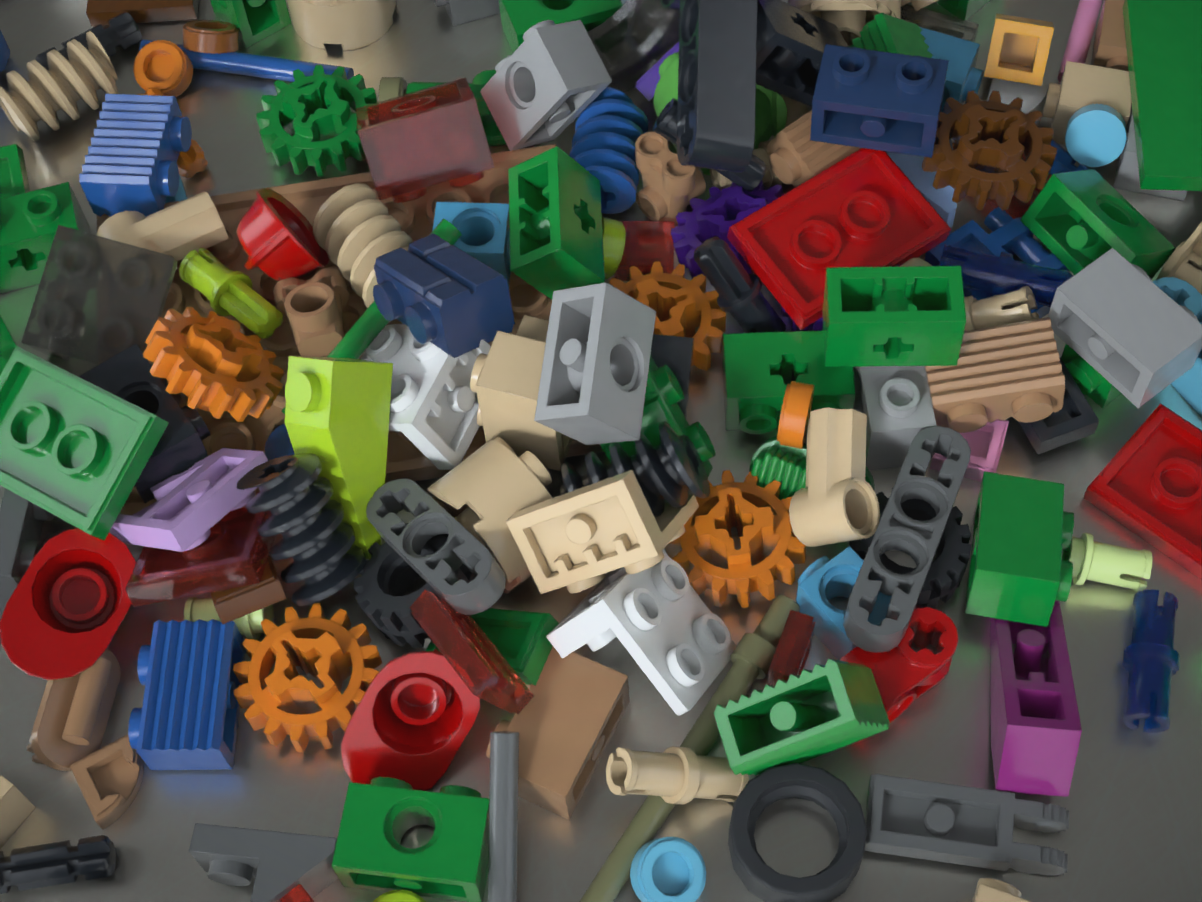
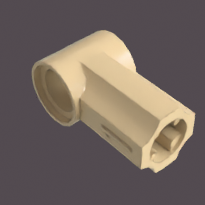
M205 191L146 217L137 211L116 213L106 219L97 232L98 243L118 283L123 289L129 291H144L153 288L166 278L170 270V264L184 259L190 251L196 250L199 252V248L206 249L229 239L217 209L208 192Z
M827 407L810 411V418H808L806 487L794 493L789 507L790 524L798 540L807 547L866 539L875 534L879 525V502L875 491L865 481L867 415L857 410Z

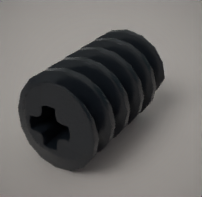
M666 421L659 423V445L653 446L648 438L640 432V439L634 441L636 454L629 456L618 442H613L609 446L611 464L605 466L592 451L585 455L586 475L581 476L568 461L561 465L563 484L560 486L561 495L633 470L655 518L663 513L665 500L672 507L681 508L686 506L689 500V489L697 497L706 498L709 497L710 487L705 467L693 442L684 434L678 436Z
M298 453L269 460L243 475L237 482L236 487L239 490L259 488L260 493L247 503L246 508L252 514L270 510L272 515L259 525L258 532L262 537L282 535L283 539L270 549L269 555L273 560L293 557L294 561L281 571L280 577L285 583L304 580L305 584L299 587L292 594L291 598L293 603L298 606L313 604L338 592L352 582L366 564L363 549L353 545L355 532L352 526L341 522L344 518V509L341 503L330 499L333 494V486L330 480L318 476L322 471V463L320 458L313 453Z

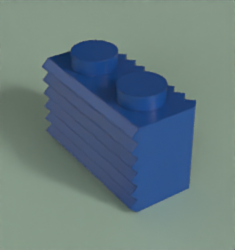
M105 94V102H102V111H99L100 119L97 120V128H94V137H91V146H88V155H85L82 173H79V182L93 213L100 217L104 213L111 217L123 211H137L144 214L145 217L164 209L167 196H175L178 191L179 170L177 160L180 151L187 152L191 145L192 130L188 117L182 116L176 96Z
M200 619L195 622L189 620L182 622L158 620L154 622L151 644L140 647L137 661L138 678L141 685H145L142 708L132 709L128 725L130 746L132 749H137L136 752L150 770L233 769L234 755L236 753L235 743L237 741L236 730L239 727L238 717L240 715L239 703L234 696L233 690L242 685L233 671L234 663L245 661L246 654L242 645L244 639L234 621L225 624L214 619L208 622Z

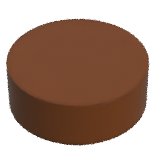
M190 21L183 26V47L200 53L221 54L235 52L239 49V29L234 24L224 21Z

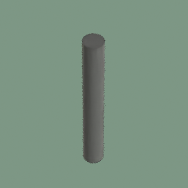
M490 732L488 902H517L519 732Z

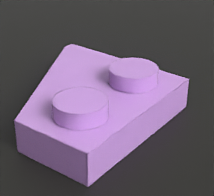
M222 448L198 461L188 470L173 475L151 487L150 489L157 502L133 515L119 514L109 532L127 544L179 552L193 549L210 536V528L230 511L245 506L255 497V489L258 487L239 490L236 488L237 482L247 472L267 462L268 459L263 451Z

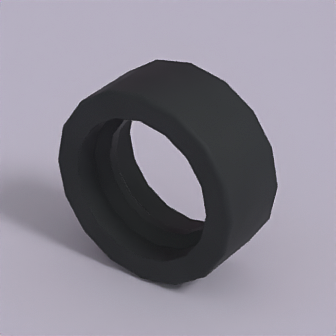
M799 763L770 767L750 780L734 802L728 836L733 869L748 891L764 902H831L847 890L860 869L866 842L867 826L858 799L844 781L825 769ZM798 798L813 801L827 810L836 822L840 838L837 854L830 865L816 875L801 878L780 874L769 867L758 853L754 839L756 821L766 807L778 800Z

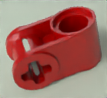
M930 607L916 608L912 614L905 636L898 646L890 651L879 653L865 651L857 646L843 656L840 661L862 664L871 668L889 722L892 723L915 700L939 684L947 676L958 644L957 628L952 619L940 610ZM912 642L921 650L915 652L911 649ZM931 644L936 648L935 654L925 647Z

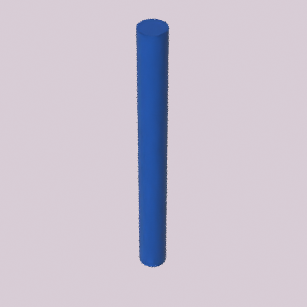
M143 39L140 43L139 51L153 41ZM176 44L189 56L194 69L294 82L293 71L296 69L302 71L306 77L313 75L316 65H322L327 75H332L334 70L339 67L240 52L221 54L200 53L187 50L182 44ZM344 67L347 80L354 76L353 68Z

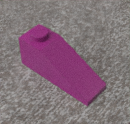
M1055 600L1047 627L990 618L991 751L995 789L997 791L1019 792L1028 795L1069 796L1082 728L1060 601Z

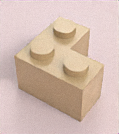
M524 315L516 335L497 331L488 355L480 353L474 363L470 379V389L472 392L477 393L479 403L477 424L483 426L486 443L489 440L500 437L513 449L518 457L524 452L530 451L546 468L561 471V465L565 461L572 438L534 421L549 321Z

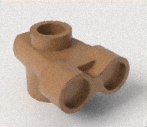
M655 132L644 133L637 138L635 143L636 166L641 171L643 189L636 193V202L643 214L654 222L660 221L667 228L677 226L676 215L678 212H686L687 206L690 204L689 201L692 198H698L706 191L704 177L697 167L682 166L680 164L677 153H672L669 150L666 138Z
M325 268L318 271L309 280H301L295 277L280 280L273 290L276 309L282 313L283 319L289 321L299 354L304 357L328 356L344 337L342 308L349 301L346 279L338 269Z

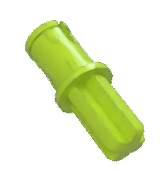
M199 248V254L196 250H192L184 257L180 264L179 276L184 282L207 297L214 312L221 316L232 315L253 333L264 339L271 337L275 329L282 325V313L252 289V281L248 275L241 271L230 270L205 248Z

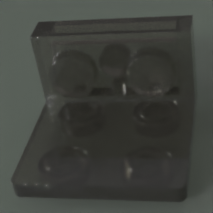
M58 225L21 343L52 357L67 361L72 357L98 365L134 344H137L142 353H144L148 345L145 341L157 319L162 316L177 267L176 259L167 254Z

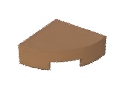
M128 734L70 765L94 820L102 830L113 824L126 812L134 801L143 780L144 761L136 752L137 749L131 748Z

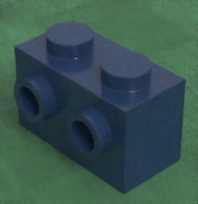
M825 44L812 100L810 141L932 158L949 60Z

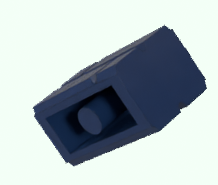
M434 233L410 243L408 251L400 247L376 258L375 265L373 266L378 284L373 287V296L380 313L388 321L397 319L408 326L412 335L419 343L431 342L451 357L456 358L478 348L481 340L487 343L493 341L497 331L512 332L515 321L507 278Z

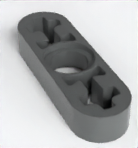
M396 479L384 484L374 493L366 509L367 518L385 542L455 611L465 615L477 614L487 610L498 601L506 585V577L502 568L489 550L417 483L410 479ZM403 509L411 512L415 517L407 526L396 515ZM440 534H449L445 545L440 550L431 555H420L423 546L431 538ZM462 564L476 577L469 583L459 579L455 574V571Z

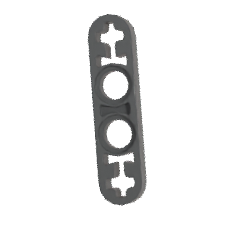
M941 426L927 427L918 432L912 440L850 594L843 626L847 637L852 643L865 651L875 653L890 651L898 646L905 636L970 461L971 450L968 442L960 433L951 428ZM934 453L946 457L937 481L930 477H925L930 459ZM909 499L924 500L935 509L937 516L927 521L914 520L903 512L900 504ZM892 550L902 551L911 556L917 568L907 574L893 573L881 563L880 555ZM879 591L885 595L892 596L881 626L873 625L867 621L873 611Z

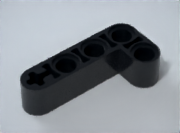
M661 0L664 8L680 11L677 108L678 160L682 166L744 172L750 163L755 140L757 0Z

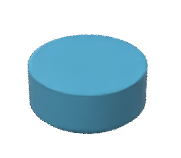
M1090 104L1077 110L1069 119L1066 127L1065 144L1068 153L1075 161L1089 167H1100L1113 162L1120 156L1126 144V124L1121 114L1116 109L1104 104Z
M663 837L653 839L645 843L633 858L630 869L631 884L635 894L642 902H695L705 887V862L697 848L682 838Z

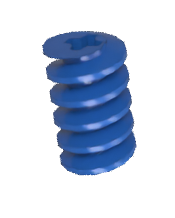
M606 87L577 117L575 133L572 138V149L569 152L570 157L600 180L601 212L603 214L621 213L630 209L636 201L640 170L636 166L635 143L640 135L648 132L649 120L644 111L634 105L632 99L624 92L611 87Z

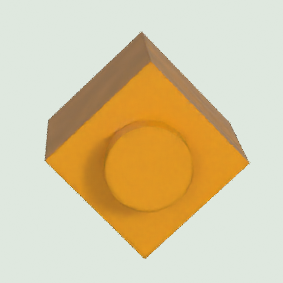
M996 13L984 77L1042 86L1054 31L1053 22Z

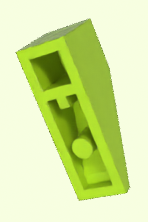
M289 356L287 382L285 385L286 405L284 423L294 453H313L320 458L322 471L318 476L330 480L333 486V494L330 499L341 503L344 509V518L341 522L352 526L355 532L353 545L363 549L366 559L370 560L372 555L368 552V549L375 542L381 545V535L368 520L366 509L374 493L385 484L393 363L352 358Z

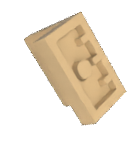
M633 470L521 509L508 518L506 523L540 594L565 586L569 593H577L602 581L606 577L607 572L624 567L627 574H635L659 563L664 558L663 549L669 542L685 533L684 524L698 509L699 505L694 494H690L686 506L674 508L667 502L661 516L655 518Z

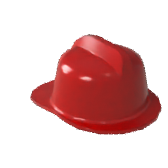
M269 188L257 190L255 192L257 199L242 217L236 230L239 241L249 256L244 265L245 268L251 270L259 267L265 274L277 281L291 277L300 278L318 267L323 269L329 263V258L326 250L316 242L313 226L291 202L276 191Z
M79 528L68 529L49 539L34 556L27 571L8 600L0 620L1 645L11 663L30 676L47 680L74 677L96 663L108 648L130 609L139 583L136 561L126 544L110 532L105 540H101Z
M437 649L433 651L409 652L389 661L370 683L349 720L342 739L343 767L352 783L370 785L373 778L389 777L409 783L413 787L412 790L428 791L447 771L465 737L474 725L480 709L479 686L470 670L453 657L445 655Z

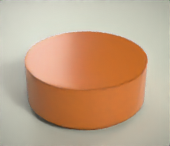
M157 40L148 43L138 52L134 61L133 71L135 79L145 91L149 88H156L164 96L177 97L188 88L193 77V65L189 56L170 41Z
M791 381V384H787L777 433V441H780V445L803 449L815 385Z

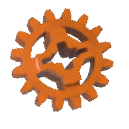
M660 261L653 262L651 274L643 275L636 266H632L629 268V282L624 283L616 278H612L609 281V284L656 311L653 334L694 338L692 366L694 365L704 371L711 368V353H721L723 349V333L726 332V312L722 311L717 304V297L719 296L717 291L706 292V276L700 274L688 280L685 278V265L678 264L672 274L663 273V267Z
M186 307L183 315L174 309H169L164 318L159 317L145 341L148 345L143 353V358L154 362L149 371L151 375L166 378L168 386L165 390L169 394L182 392L189 397L187 400L188 407L208 411L212 414L213 418L220 419L223 412L228 411L237 422H244L248 414L259 419L266 409H270L284 385L280 382L284 375V370L273 365L277 356L272 351L263 350L259 343L261 338L258 335H244L240 332V323L218 316L214 311H209L205 318L201 317L193 307Z
M724 470L721 477L722 484L713 486L709 481V497H695L699 507L684 524L685 533L669 542L665 550L668 556L684 569L690 585L698 595L702 594L707 588L712 590L714 606L721 607L726 601L728 594L737 595L741 607L747 608L751 600L750 593L759 590L762 596L770 601L775 598V580L789 585L795 582L794 564H805L806 546L795 536L790 524L789 507L792 497L782 500L778 499L781 482L774 480L765 488L757 486V476H752L751 471L745 477L744 482H735L731 471ZM732 527L737 528L741 545L739 550L734 548L731 534Z
M314 603L308 617L299 618L295 609L290 606L285 609L286 623L279 627L266 618L260 622L266 635L261 642L247 638L243 641L242 645L251 660L234 663L233 671L240 683H243V685L233 690L234 696L240 707L247 709L244 716L251 728L256 731L265 727L264 733L270 744L277 747L287 735H290L291 742L296 751L304 752L309 738L318 736L325 749L333 747L332 732L338 728L345 732L347 724L367 688L379 673L375 669L383 664L377 646L369 645L372 640L367 627L361 623L351 628L352 624L347 611L339 609L330 620H327L321 604ZM275 662L274 672L268 676L269 671ZM296 666H300L306 674L310 673L316 679L319 678L323 688H318L312 680L308 681L305 677L299 675ZM351 676L346 690L341 694L343 681Z

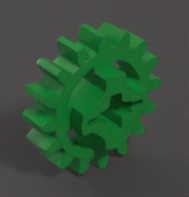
M316 65L313 75L306 77L302 71L296 69L293 71L294 82L290 84L281 80L274 82L277 96H262L261 102L264 111L256 113V119L260 128L259 133L266 153H273L275 163L279 167L291 161L294 173L297 175H301L308 166L315 167L318 177H324L328 165L334 164L339 171H347V158L352 156L357 160L363 161L366 159L363 144L377 145L379 142L376 129L381 128L376 92L373 87L366 88L364 78L360 74L347 80L345 68L342 66L335 69L332 75H327L322 65ZM284 129H290L291 135H289Z

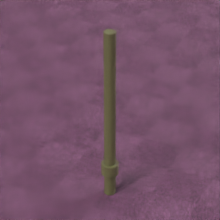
M777 595L755 631L743 635L730 655L733 665L680 747L690 748L696 755H708L720 736L714 717L717 704L727 705L729 699L739 700L741 694H747L756 678L764 679L779 656L776 649L777 645L800 611V607L795 601L787 596ZM647 796L579 902H614L630 877L631 864L635 854L645 843L655 838L676 804L666 803L661 796Z

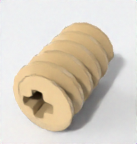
M91 31L86 33L88 49L75 39L67 42L69 60L55 49L47 53L49 71L36 60L28 62L27 72L29 81L15 70L6 74L9 91L7 92L0 86V106L18 132L22 130L32 140L37 141L40 139L38 121L42 120L56 131L60 129L57 111L62 109L73 120H77L80 118L77 106L78 100L82 99L92 109L96 110L99 108L97 90L102 89L106 94H118L116 84L118 77L107 53L94 33Z
M355 183L338 190L321 206L314 219L313 233L316 242L326 250L328 258L339 267L341 275L351 283L354 292L364 300V304L368 308L374 301L373 287L378 284L373 266L375 265L376 258L400 247L408 251L409 244L413 242V239L407 233L401 231L400 223L388 214V208L379 199H376L375 192L367 184Z

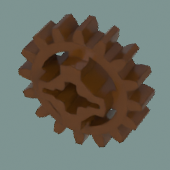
M974 90L968 91L965 104L963 105L952 97L946 99L943 112H940L932 158L924 157L922 169L926 172H936L933 187L936 190L949 185L954 188L952 201L955 203H959L967 195L974 197L977 210H983L987 200H995L1001 210H1008L1013 195L1020 201L1027 203L1031 200L1034 188L1043 190L1057 154V148L1051 146L1054 130L1053 128L1046 127L1038 128L1043 114L1039 110L1028 114L1021 111L1023 99L1019 97L1008 105L1001 103L999 91H992L988 101H981ZM951 138L955 141L953 150L949 143ZM1023 152L1026 157V162L1022 159Z

